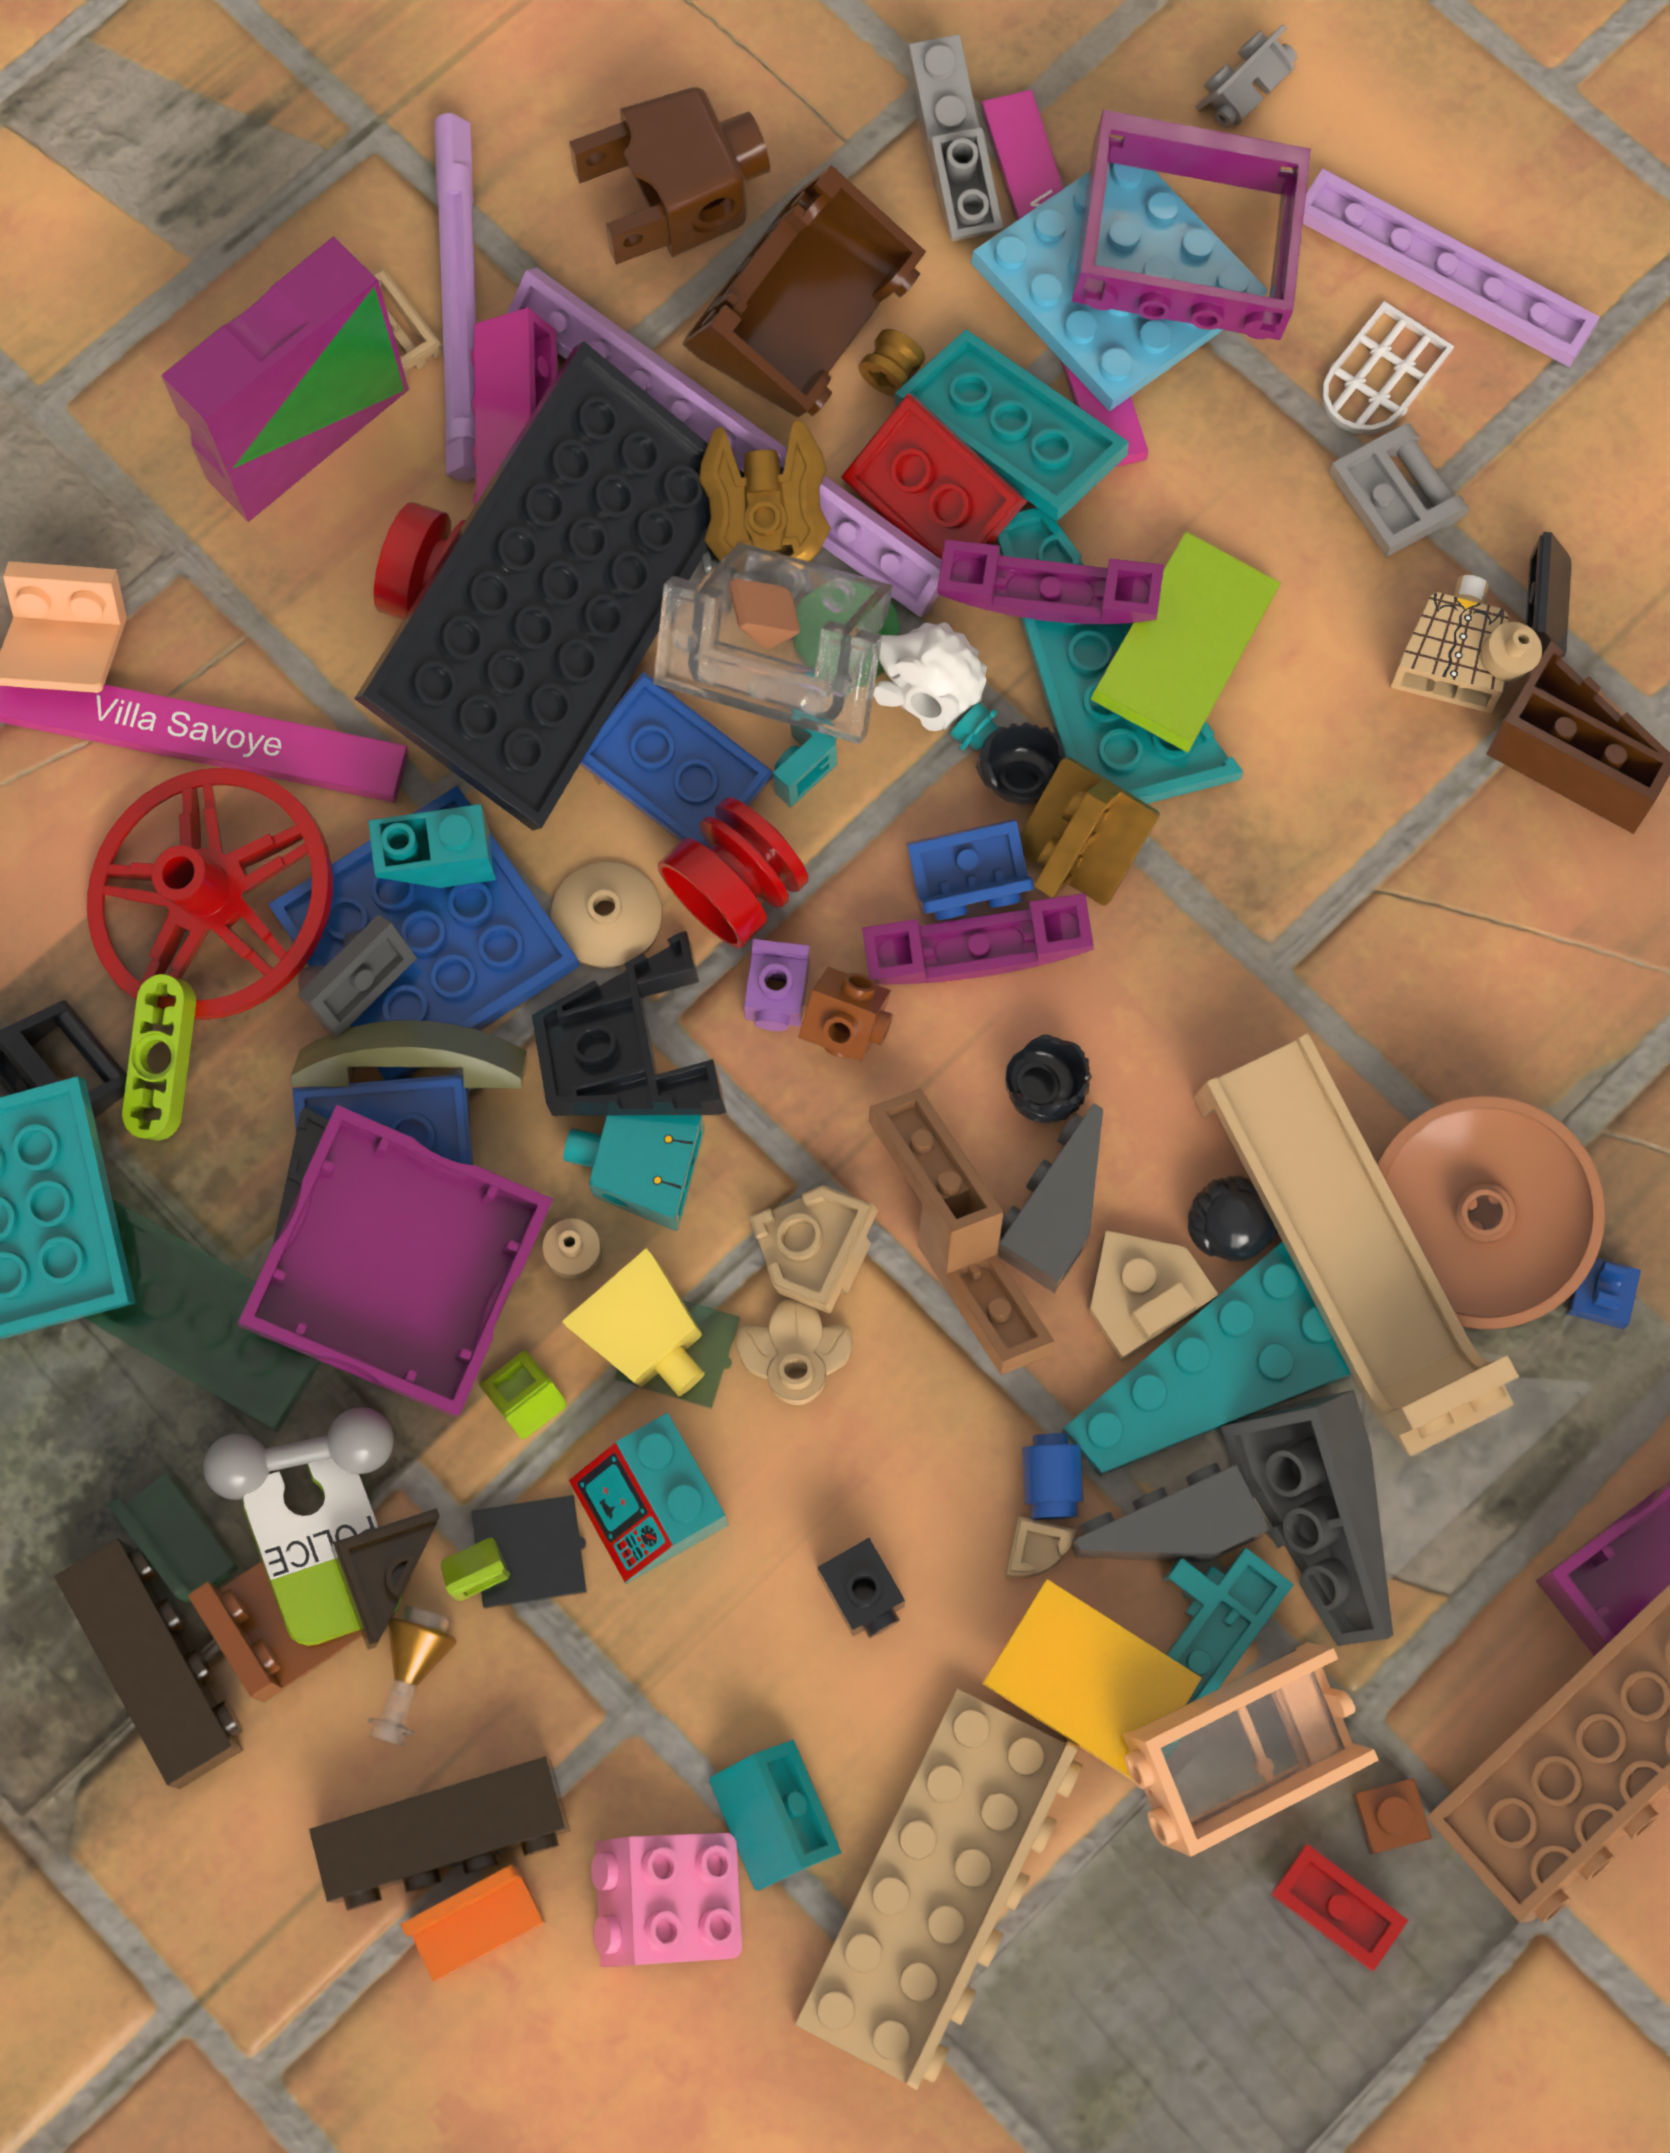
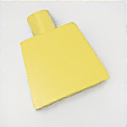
M647 1248L562 1321L569 1330L640 1388L647 1385L659 1374L677 1396H681L695 1386L705 1374L686 1352L702 1336V1332L663 1267Z

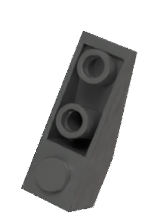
M1095 1103L1090 1107L1084 1118L1075 1113L1068 1121L1057 1140L1064 1148L1053 1164L1044 1159L1037 1167L1026 1186L1033 1194L1022 1210L1013 1205L1002 1219L1000 1233L1002 1240L999 1243L997 1254L999 1258L1053 1293L1057 1291L1085 1249L1090 1235L1103 1108Z
M1213 1463L1188 1475L1185 1479L1189 1486L1168 1496L1165 1488L1162 1487L1134 1500L1132 1504L1136 1511L1114 1520L1112 1513L1107 1512L1079 1526L1082 1536L1076 1538L1071 1547L1077 1558L1177 1561L1183 1558L1185 1561L1210 1562L1261 1538L1269 1529L1237 1465L1221 1471L1218 1463Z

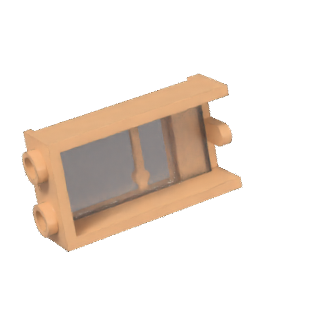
M1307 1642L1296 1647V1651L1135 1731L1129 1730L1122 1734L1129 1753L1125 1755L1126 1767L1135 1784L1146 1792L1152 1810L1147 1814L1148 1821L1154 1835L1163 1846L1192 1857L1379 1761L1374 1749L1352 1743L1343 1718L1355 1713L1354 1703L1345 1691L1330 1688L1323 1670V1666L1338 1659L1333 1647Z

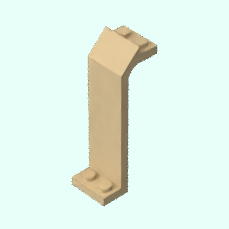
M1309 1033L1229 1073L1207 1081L1193 1097L1203 1118L1214 1112L1217 1113L1368 1408L1406 1453L1411 1457L1513 1406L1514 1403L1504 1384L1519 1376L1510 1358L1506 1355L1493 1362H1488L1470 1342Z

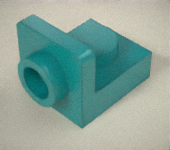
M796 709L789 717L791 735L802 746L799 748L797 745H794L787 749L777 760L774 766L775 771L773 772L775 794L790 808L838 765L837 738L832 729L821 718L814 716L810 719L800 709Z

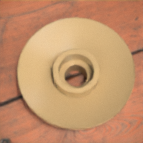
M597 862L576 870L563 881L552 902L551 921L571 948L579 963L593 968L612 969L625 966L626 962L642 953L645 954L651 948L660 932L662 907L655 887L640 871L618 862ZM602 901H610L615 905V909L611 914L601 916L594 911L596 905Z

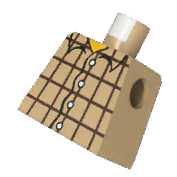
M1462 575L1456 580L1453 596L1440 592L1431 594L1400 660L1390 688L1492 714L1503 692L1505 681L1497 679L1488 672L1481 658V649L1485 639L1497 626L1508 622V613L1502 608L1485 604L1489 588L1486 580L1474 575Z

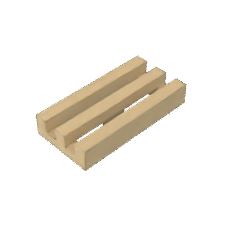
M383 268L373 275L378 279L380 287L423 342L415 347L387 310L395 341L405 353L400 359L405 377L409 376L407 370L413 366L417 370L426 365V358L431 355L435 359L443 354L442 344Z

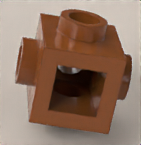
M827 967L812 990L798 1038L824 1047L833 1056L853 1058L862 1062L871 1045L875 1043L881 1046L887 1036L893 1019V1014L885 1011L891 990L877 985L868 976L858 973L847 974Z

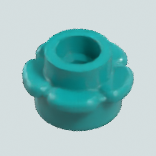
M978 702L967 712L949 733L961 744L959 746L961 751H965L969 746L976 752L982 749L985 739L998 728L992 721L997 716L998 711L993 709L990 712L982 703Z

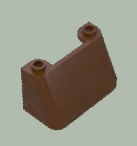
M830 165L803 186L784 206L690 330L682 345L698 359L793 416L800 417L805 413L814 416L832 395V391L827 387L831 380V375L828 374L880 302L889 297L893 292L898 297H901L912 287L920 275V272L915 267L926 251L836 168Z

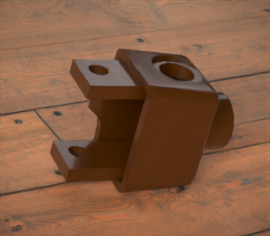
M691 87L620 108L621 123L569 141L573 169L579 184L629 166L649 207L606 223L610 253L616 265L665 246L670 255L674 257L739 228L744 224L747 217L745 181L770 172L767 148L753 115L748 111L719 121L706 92L699 87Z

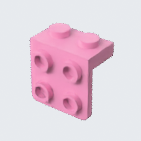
M729 1833L630 1836L595 1842V1856L591 1864V1877L597 1889L598 1918L594 1925V1943L597 1951L600 1953V1967L733 1959L740 1955L742 1951L738 1857L737 1843L733 1835Z

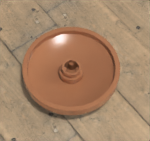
M1473 1096L1443 1103L1426 1111L1406 1125L1391 1141L1377 1164L1462 1327L1501 1329L1521 1325L1540 1318L1556 1309L1580 1287L1596 1261L1604 1236L1606 1220L1605 1199L1599 1174L1591 1157L1576 1136L1560 1121L1535 1106L1522 1101L1495 1096Z

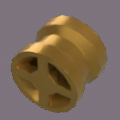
M888 328L883 329L874 341L875 351L872 354H866L859 364V372L863 379L873 388L886 395L895 397V392L909 381L908 376L910 373L917 372L925 361V354L922 348L909 336Z

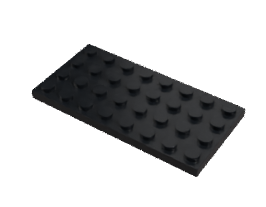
M585 341L574 346L354 699L532 831L541 829L709 548L704 538L711 519L709 498L699 482L700 466L708 443ZM739 469L741 477L744 478V473Z

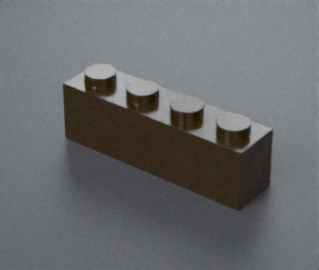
M117 1538L54 1576L167 1786L181 1789L243 1751L236 1738V1735L243 1732L240 1721L226 1700L219 1704L216 1702L207 1683L214 1680V1675L207 1661L197 1648L191 1652L188 1651L179 1634L181 1630L186 1628L185 1622L169 1597L162 1601L160 1600L151 1583V1580L158 1577L157 1571L141 1546L133 1550L130 1545Z
M546 1756L309 1829L326 1900L332 1903L344 1901L346 1911L382 1901L380 1890L404 1883L406 1893L442 1882L440 1871L463 1865L465 1875L492 1868L501 1864L498 1853L522 1847L524 1856L553 1849L559 1846L557 1835L570 1831L552 1760Z

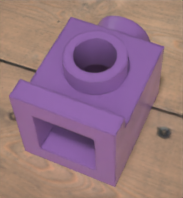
M753 939L744 1003L746 1020L755 1021V1026L770 1031H785L788 1029V1025L801 1027L810 968L809 945ZM767 980L787 982L785 987L780 990H771L766 986Z

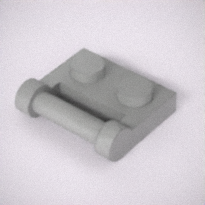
M1409 423L1399 426L1332 462L1329 470L1330 476L1386 558L1440 528H1448L1456 524L1469 512V507L1460 495L1453 496L1417 444L1419 435ZM1391 456H1399L1434 507L1426 510L1390 458Z

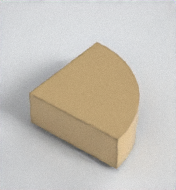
M1018 1517L1005 1577L1029 1578L1050 1570L1066 1555L1074 1540L1076 1529Z

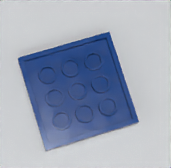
M456 786L412 814L471 806V804L459 787ZM491 833L490 839L496 880L436 888L377 878L374 873L371 840L332 864L333 895L331 909L322 937L312 956L307 961V965H327L343 950L345 933L365 928L377 915L392 923L417 957L349 1027L385 1021L419 1020L455 1024L480 1031L580 967L577 957ZM312 877L268 904L293 943L307 915L312 890ZM422 1067L376 1068L384 1080L405 1079Z

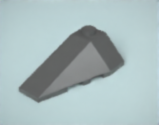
M1354 1390L1303 1400L1221 1426L1232 1465H1237L1252 1497L1257 1500L1273 1526L1268 1533L1277 1548L1285 1546L1302 1574L1300 1585L1337 1646L1383 1640L1393 1636L1372 1450Z

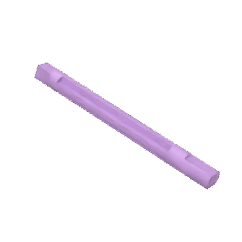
M445 113L438 116L434 121L436 196L439 210L446 412L444 427L446 475L467 483L476 478V466L472 456V448L475 444V416L471 405L472 397L475 395L471 350L474 347V324L476 323L470 122L453 113Z

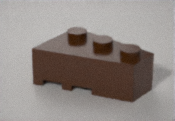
M1551 640L1540 662L1533 670L1503 721L1486 755L1634 834L1670 776V752L1628 712L1621 716L1598 694L1601 687L1590 676L1583 680L1561 659L1564 652Z

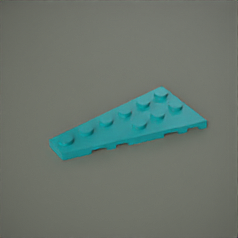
M1039 508L1018 512L995 540L996 545L1000 546V556L1084 565L1081 561L1082 555L1058 523ZM1019 617L1055 735L1062 742L1066 757H1072L1147 804L1241 780L1244 771L1233 757L1229 758L1214 739V731L1206 721L1187 753L1091 700L1096 687L1130 630L1132 623L1078 624Z
M1281 1242L1063 1428L1062 1433L1068 1434V1440L1072 1444L1080 1445L1081 1455L1102 1476L1165 1451L1171 1446L1196 1436H1202L1220 1429L1221 1426L1249 1415H1255L1335 1383L1336 1380L1349 1376L1351 1373L1284 1243Z

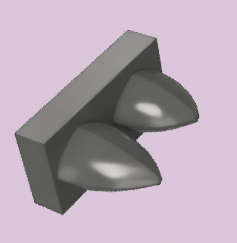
M377 915L365 928L345 933L343 950L327 965L309 966L301 969L298 974L300 991L298 996L322 1026L336 1037H339L417 957L392 923Z

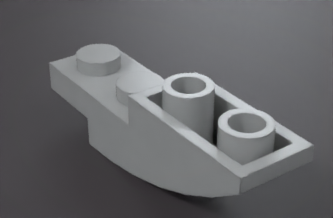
M960 35L910 43L908 46V56L918 100V119L935 191L950 240L952 242L1000 233L1003 231V225L983 128H979L961 37Z

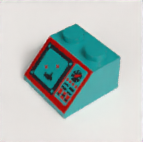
M668 1412L613 1443L569 1480L625 1584L729 1526L724 1511Z

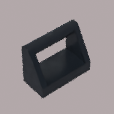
M66 1000L60 1001L0 1030V1084L9 1095L59 1082V1079L32 1047L59 1026L105 1083L88 1092L94 1119L124 1096L127 1074Z

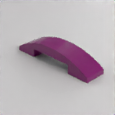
M945 539L937 594L988 611L1036 620L1078 624L1145 622L1157 620L1164 565L1109 558L1108 568L1000 556V546Z
M1081 893L1030 901V909L922 926H919L918 919L862 927L869 978L874 980L876 984L946 982L1024 970L1094 950L1086 894Z

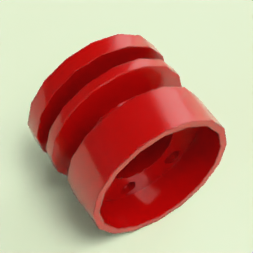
M408 502L398 512L389 528L376 567L373 595L374 605L378 612L404 620L466 520H461L452 530L451 519L448 513L416 502Z
M727 797L715 807L717 819L708 816L699 823V830L708 847L690 837L683 838L658 862V871L675 897L705 928L734 948H742L767 923V915L758 898L776 908L783 907L789 900L787 890L799 892L808 883L809 875L792 847L773 825L745 803L733 797Z

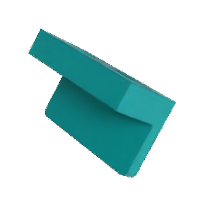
M794 1739L754 1753L710 1777V1785L730 1833L736 1840L738 1852L755 1890L759 1891L797 1872L842 1853Z

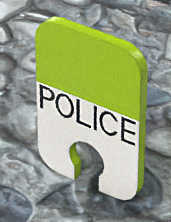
M332 1459L307 1464L312 1482L320 1487L324 1496L323 1506L312 1515H297L287 1508L283 1498L285 1485L280 1471L269 1474L266 1481L257 1490L243 1497V1509L285 1628L294 1641L306 1646L317 1645L360 1630L331 1547L333 1542L378 1528L359 1474L343 1470ZM402 1596L391 1617H393L399 1610L402 1601Z

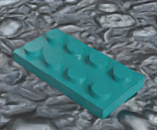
M967 329L895 392V407L899 405L907 393L915 395L1021 495L1056 521L1062 518L1128 455L1129 442Z

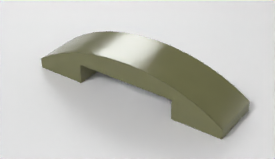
M419 1020L369 1023L347 1028L339 1037L331 1033L300 1049L291 1074V1085L349 1087L355 1067L463 1068L464 1088L521 1089L527 1065V1051L492 1034L455 1024Z

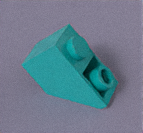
M481 804L368 820L374 873L377 878L436 888L496 880L490 831Z

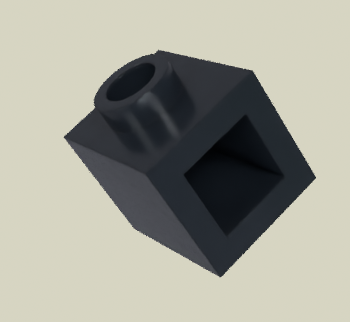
M870 1538L817 1567L822 1583L852 1636L865 1630L868 1637L872 1638L900 1621L896 1612L904 1608L905 1599Z

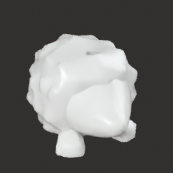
M928 622L904 635H882L878 637L875 643L876 653L885 673L892 680L877 683L873 695L878 704L882 706H900L903 710L912 713L915 718H919L922 726L927 730L939 731L942 729L947 730L956 721L961 720L976 703H981L983 689L986 684L987 666L979 660L978 650L969 644L966 636L963 633L954 632L948 623L931 624Z

